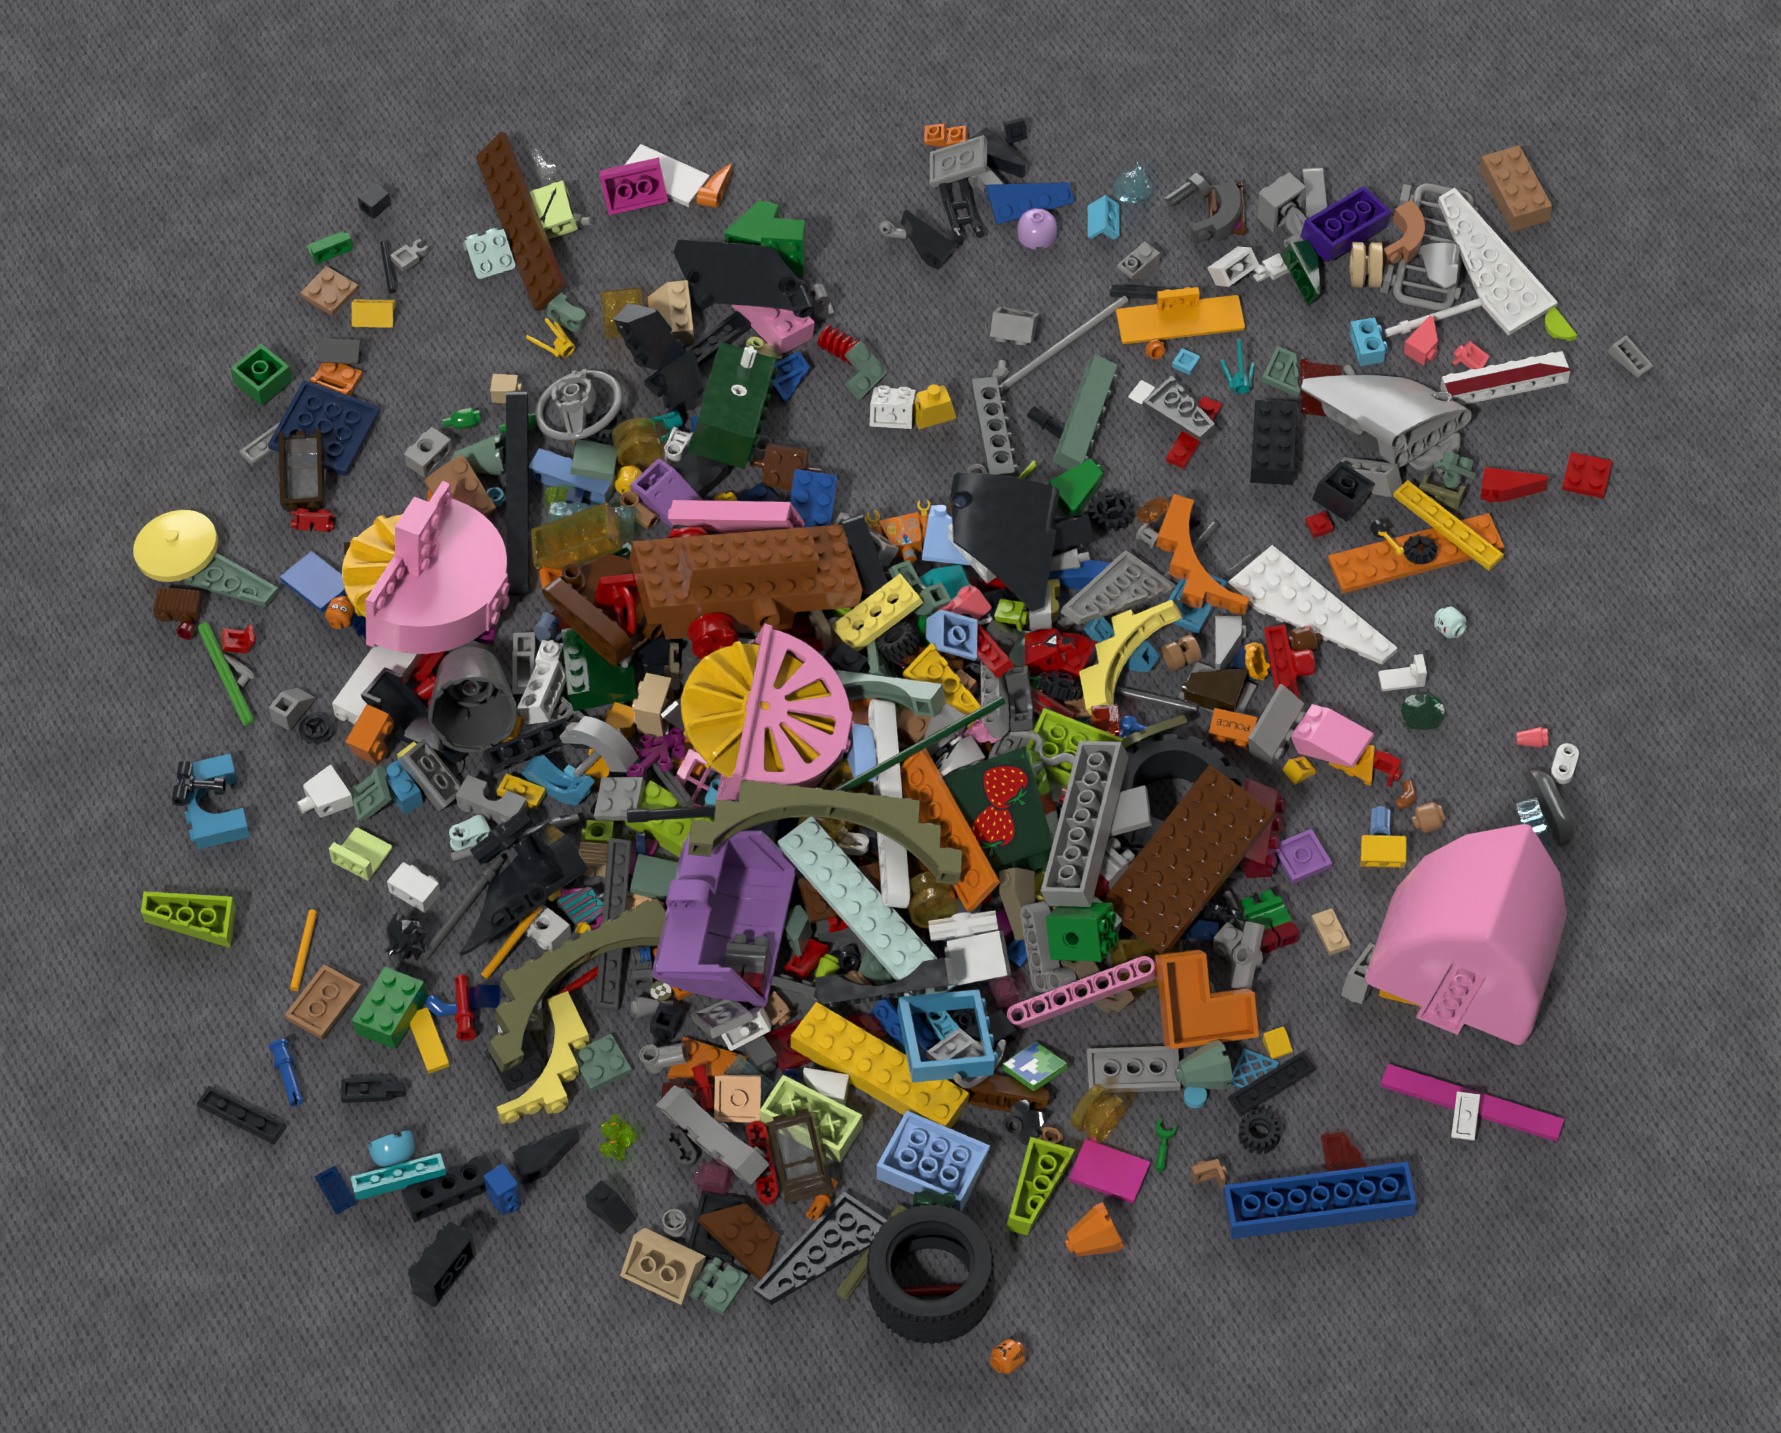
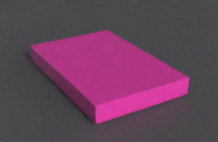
M1085 1139L1069 1176V1181L1134 1204L1149 1170L1150 1162Z

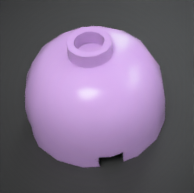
M1035 208L1028 210L1018 221V239L1024 246L1031 249H1037V247L1047 248L1057 238V222L1054 216L1044 209Z

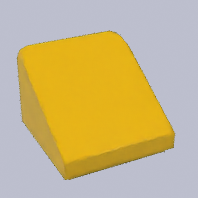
M1305 756L1289 759L1283 768L1284 773L1294 785L1317 772Z
M1284 1027L1263 1034V1043L1271 1059L1293 1053Z

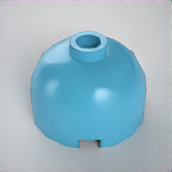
M410 1130L402 1131L401 1137L391 1134L368 1144L367 1147L373 1161L385 1168L410 1160L415 1151L412 1132Z

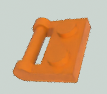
M322 363L309 382L351 396L361 380L363 372L344 364ZM324 380V381H327V382L336 384V385L341 386V387H344V388L341 389V388H338V387L329 385V384L324 383V382H321V381Z

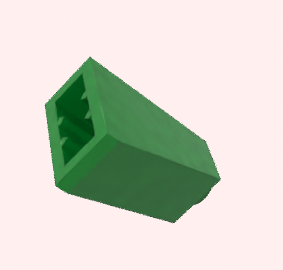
M759 200L726 229L725 243L761 246L763 219H779V205Z
M1089 459L1049 481V485L1059 489L1058 505L1067 516L1081 513L1091 497L1102 486L1104 472L1099 464L1096 465L1092 459Z

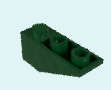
M1309 240L1293 242L1280 255L1309 306L1320 295L1318 256Z

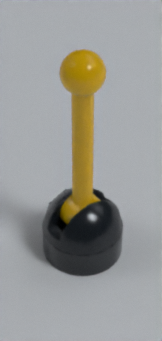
M1382 519L1375 520L1370 526L1372 534L1378 538L1385 537L1396 549V554L1402 555L1404 549L1399 547L1388 535L1389 527L1387 523Z

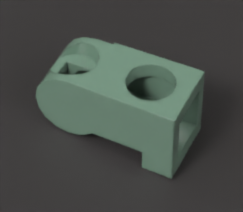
M560 293L548 303L547 317L572 332H580L584 328L585 311L567 302L568 297Z

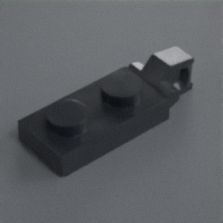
M387 1077L343 1078L341 1081L342 1103L381 1102L393 1100V1097H405L404 1082L394 1083L393 1080L387 1079Z

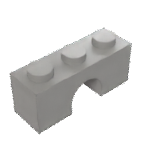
M467 775L456 794L457 806L462 811H471L478 815H483L485 820L491 819L498 822L499 825L507 822L522 809L525 813L528 810L527 798L508 790L497 801L486 799L489 794L487 782Z

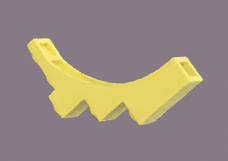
M1173 600L1138 614H1134L1132 610L1111 617L1115 637L1095 644L1099 663L1079 671L1086 710L1095 722L1115 714L1113 703L1115 686L1123 666L1136 648L1162 626L1182 619L1181 612Z
M568 991L547 999L548 1010L555 1026L552 1054L541 1076L523 1095L497 1107L501 1124L513 1123L521 1116L539 1112L543 1107L547 1114L559 1113L569 1106L567 1094L561 1083L571 1082L576 1076H579L578 1064L572 1052L586 1047L590 1042L586 1028Z

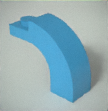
M1104 617L1088 621L1084 627L1086 633L1097 643L1115 637L1114 629ZM1143 641L1123 667L1136 672H1149L1160 655L1148 641Z
M545 755L533 757L521 772L529 782L546 788L547 795L568 805H578L590 793V787L595 782L589 775L571 777L563 773Z

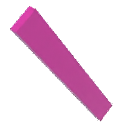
M1390 1064L1387 1065L1381 1082V1087L1453 1110H1455L1457 1092L1480 1094L1479 1118L1555 1142L1558 1141L1564 1123L1562 1118Z

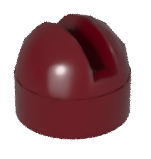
M184 621L179 625L176 633L180 638L190 640L195 633V626L189 621Z

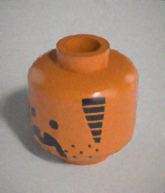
M1006 1339L991 1350L990 1363L998 1373L1011 1374L1025 1363V1348L1018 1341Z

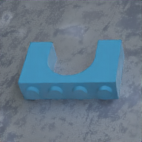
M231 754L192 762L195 780L214 781L215 777H225L226 785L237 783ZM195 789L194 793L188 794L186 805H188L189 811H185L187 824L192 823L193 829L189 830L191 842H196L198 849L250 837L243 808L219 814L207 813L200 809L198 804L201 797L209 790Z

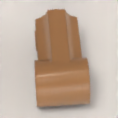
M627 491L621 495L620 511L624 517L632 518L647 530L652 529L657 524L660 515L640 501L637 493Z

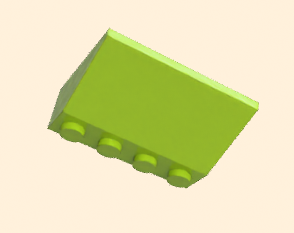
M1043 708L1033 731L1043 739V755L1048 758L1062 753L1076 756L1079 741H1123V738ZM1030 738L1019 767L1024 769L1030 778L1038 781L1042 778L1068 786L1072 771L1071 763L1062 762L1054 766L1040 764L1035 758V741Z

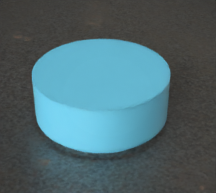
M1187 1087L1185 1089L1184 1102L1190 1108H1200L1206 1103L1207 1092L1204 1088Z

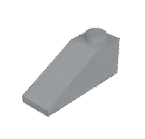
M1344 457L1341 462L1375 483L1374 488L1370 492L1374 495L1392 497L1393 493L1402 486L1397 464Z
M1215 616V671L1226 670L1241 647V638L1246 637V625H1242L1241 616Z
M945 703L935 717H931L924 739L966 715ZM965 727L927 747L929 755H934L953 738L960 736Z
M1369 943L1347 975L1341 996L1348 998L1352 1002L1362 1004L1373 987L1365 980V974L1375 945Z

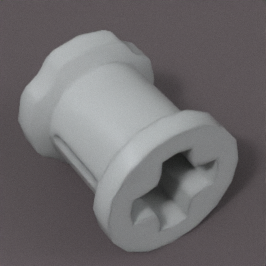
M1145 523L1138 530L1136 539L1150 545L1152 550L1158 548L1156 544L1159 533L1151 529L1149 524Z

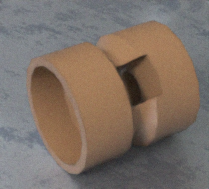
M1190 634L1178 639V643L1173 641L1162 646L1164 660L1173 672L1184 668L1185 663L1191 665L1201 660L1200 648L1195 638Z

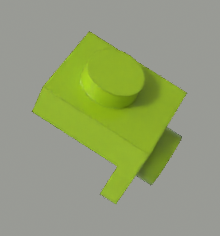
M1000 599L994 615L995 620L1016 624L1017 630L1023 631L1024 625L1029 622V612L1026 609V605L1023 602Z

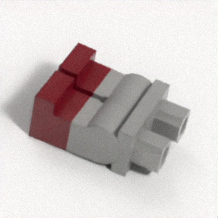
M1111 837L1107 841L1094 896L1098 899L1111 890L1135 859V855L1129 849H1126L1120 855L1117 853L1121 849V844L1115 837Z

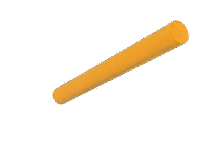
M538 906L524 917L482 971L481 975L488 980L541 912L542 907Z
M310 909L308 912L290 985L291 991H299L318 913L313 909Z

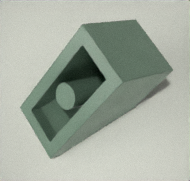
M800 905L788 909L782 934L797 957L803 954L813 934L812 923H809L807 912Z

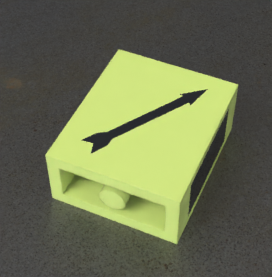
M563 180L530 192L548 240L578 230L569 192Z

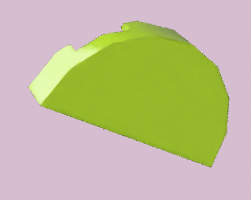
M1555 306L1548 310L1545 316V329L1547 333L1554 339L1576 340L1577 334Z

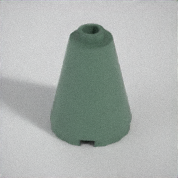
M502 433L496 434L455 451L454 456H451V460L463 454L475 474L506 476V438H502L504 435Z

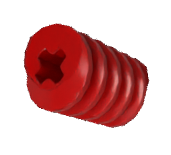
M829 324L821 332L817 346L821 350H826L827 353L833 354L834 357L840 358L843 362L847 361L849 365H852L845 354L859 340L856 339L852 343L853 337L851 335L847 338L845 332L839 335V329L835 328L832 331L833 326Z

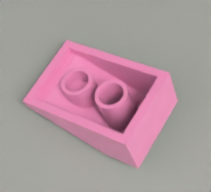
M1313 704L1291 735L1297 753L1351 768L1354 767L1374 737L1371 731L1339 713Z

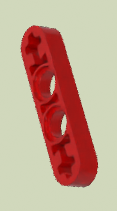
M753 1121L746 1128L748 1146L753 1149L756 1146L767 1151L764 1159L769 1164L766 1169L771 1172L768 1177L762 1178L759 1176L755 1180L757 1196L762 1204L772 1205L778 1199V1187L767 1128L763 1122ZM754 1129H758L760 1132V1141L756 1142ZM766 1184H769L771 1197H766L764 1186Z

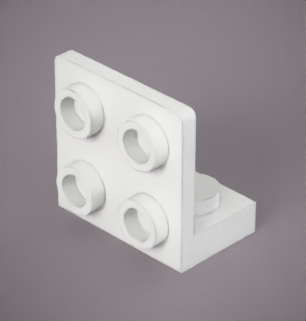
M889 386L875 387L870 403V426L912 429L913 403L916 390H911L909 387H900L899 389L890 388Z

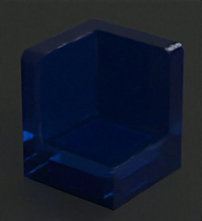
M478 984L470 987L471 1010L479 1008L497 1009L500 1005V985Z

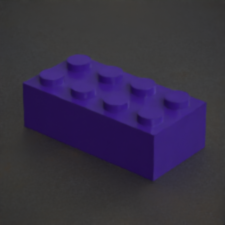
M1363 186L1306 219L1300 237L1303 240H1309L1314 250L1328 263L1350 250L1352 242H1363L1387 228L1391 211Z

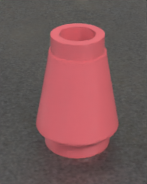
M1542 727L1517 732V745L1537 748L1549 746L1548 728L1542 729Z

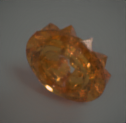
M1165 497L1150 499L1149 502H1145L1137 512L1139 520L1141 522L1157 520L1169 508V502Z

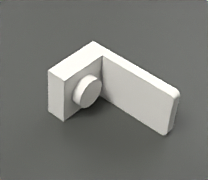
M1423 654L1414 655L1413 664H1410V667L1383 670L1378 673L1382 691L1425 686L1427 675Z

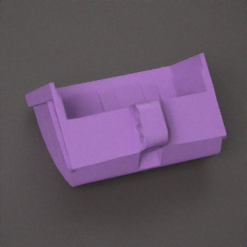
M740 831L711 852V857L688 855L689 832L688 837L682 844L674 880L670 883L666 899L668 907L651 975L665 984L691 993L724 1000L750 1002L756 1007H766L796 875L794 870L797 867L763 831ZM735 934L746 935L749 939L748 945H754L756 936H765L769 941V951L772 957L769 964L764 996L757 994L753 990L754 988H751L734 970L723 968L727 944L733 942Z

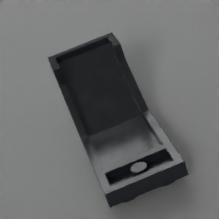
M384 667L362 692L361 698L368 705L391 716L394 721L392 732L401 741L408 744L413 742L418 744L421 740L425 739L439 757L455 764L466 753L444 745L442 740L432 732L428 719V708L405 685L402 674Z

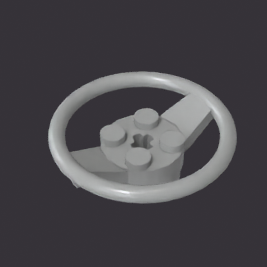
M586 368L578 372L576 370L572 371L571 374L558 379L550 385L539 398L535 408L537 426L546 436L556 440L572 441L589 437L605 428L615 418L622 404V388L614 377L605 372L587 370ZM589 379H600L612 387L614 402L609 412L599 422L585 429L586 414L593 411V405L597 398ZM551 396L557 410L564 418L567 432L551 429L543 419L544 407Z

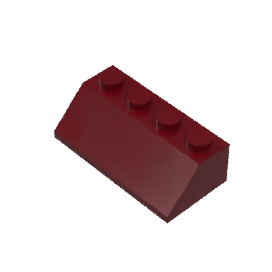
M1245 780L1244 790L1277 816L1239 862V866L1246 878L1272 877L1273 868L1277 864L1276 850L1280 847L1279 834L1283 829L1282 817L1283 812L1286 811V801L1282 799L1278 790L1252 780Z

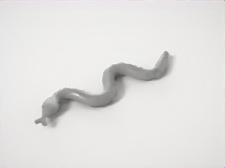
M1029 731L1010 732V736L1031 738L1035 741V758L1040 764L1054 766L1062 762H1069L1073 767L1075 756L1072 754L1062 753L1051 758L1045 757L1043 755V739L1038 734Z

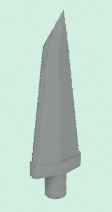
M1073 549L1072 551L1052 557L1050 572L1081 568L1080 562L1090 560L1089 552L1078 554V550Z

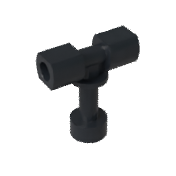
M180 761L177 770L179 782L178 785H174L172 795L173 805L186 806L188 794L194 793L195 789L214 790V794L224 795L226 778L215 777L214 781L195 780L192 762Z

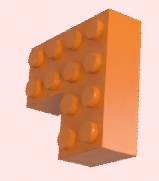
M1193 950L1155 956L1164 1046L1169 1049L1206 1045L1215 1040L1228 1042L1259 1037L1255 992L1249 989H1240L1210 994L1205 952Z

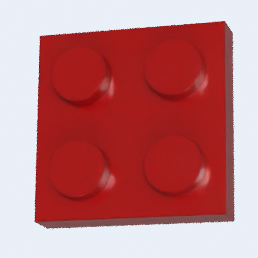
M1570 452L1562 490L1603 499L1612 460Z

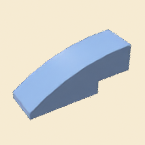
M854 724L852 732L848 734L850 746L846 758L854 778L876 766L873 734L871 727L867 725ZM876 776L873 777V778H871V779L868 780V781H870V782H875V781H876Z

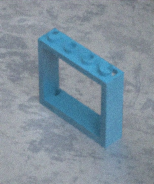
M979 990L898 997L897 1013L912 1083L954 1079L955 1073H958L962 1078L993 1075L994 1064H998L997 1052L992 1050L994 1038L993 1034L988 1032L990 1030L989 1016L984 1014L986 1012V1002L984 998L981 999ZM974 1008L984 1056L921 1062L911 1014Z

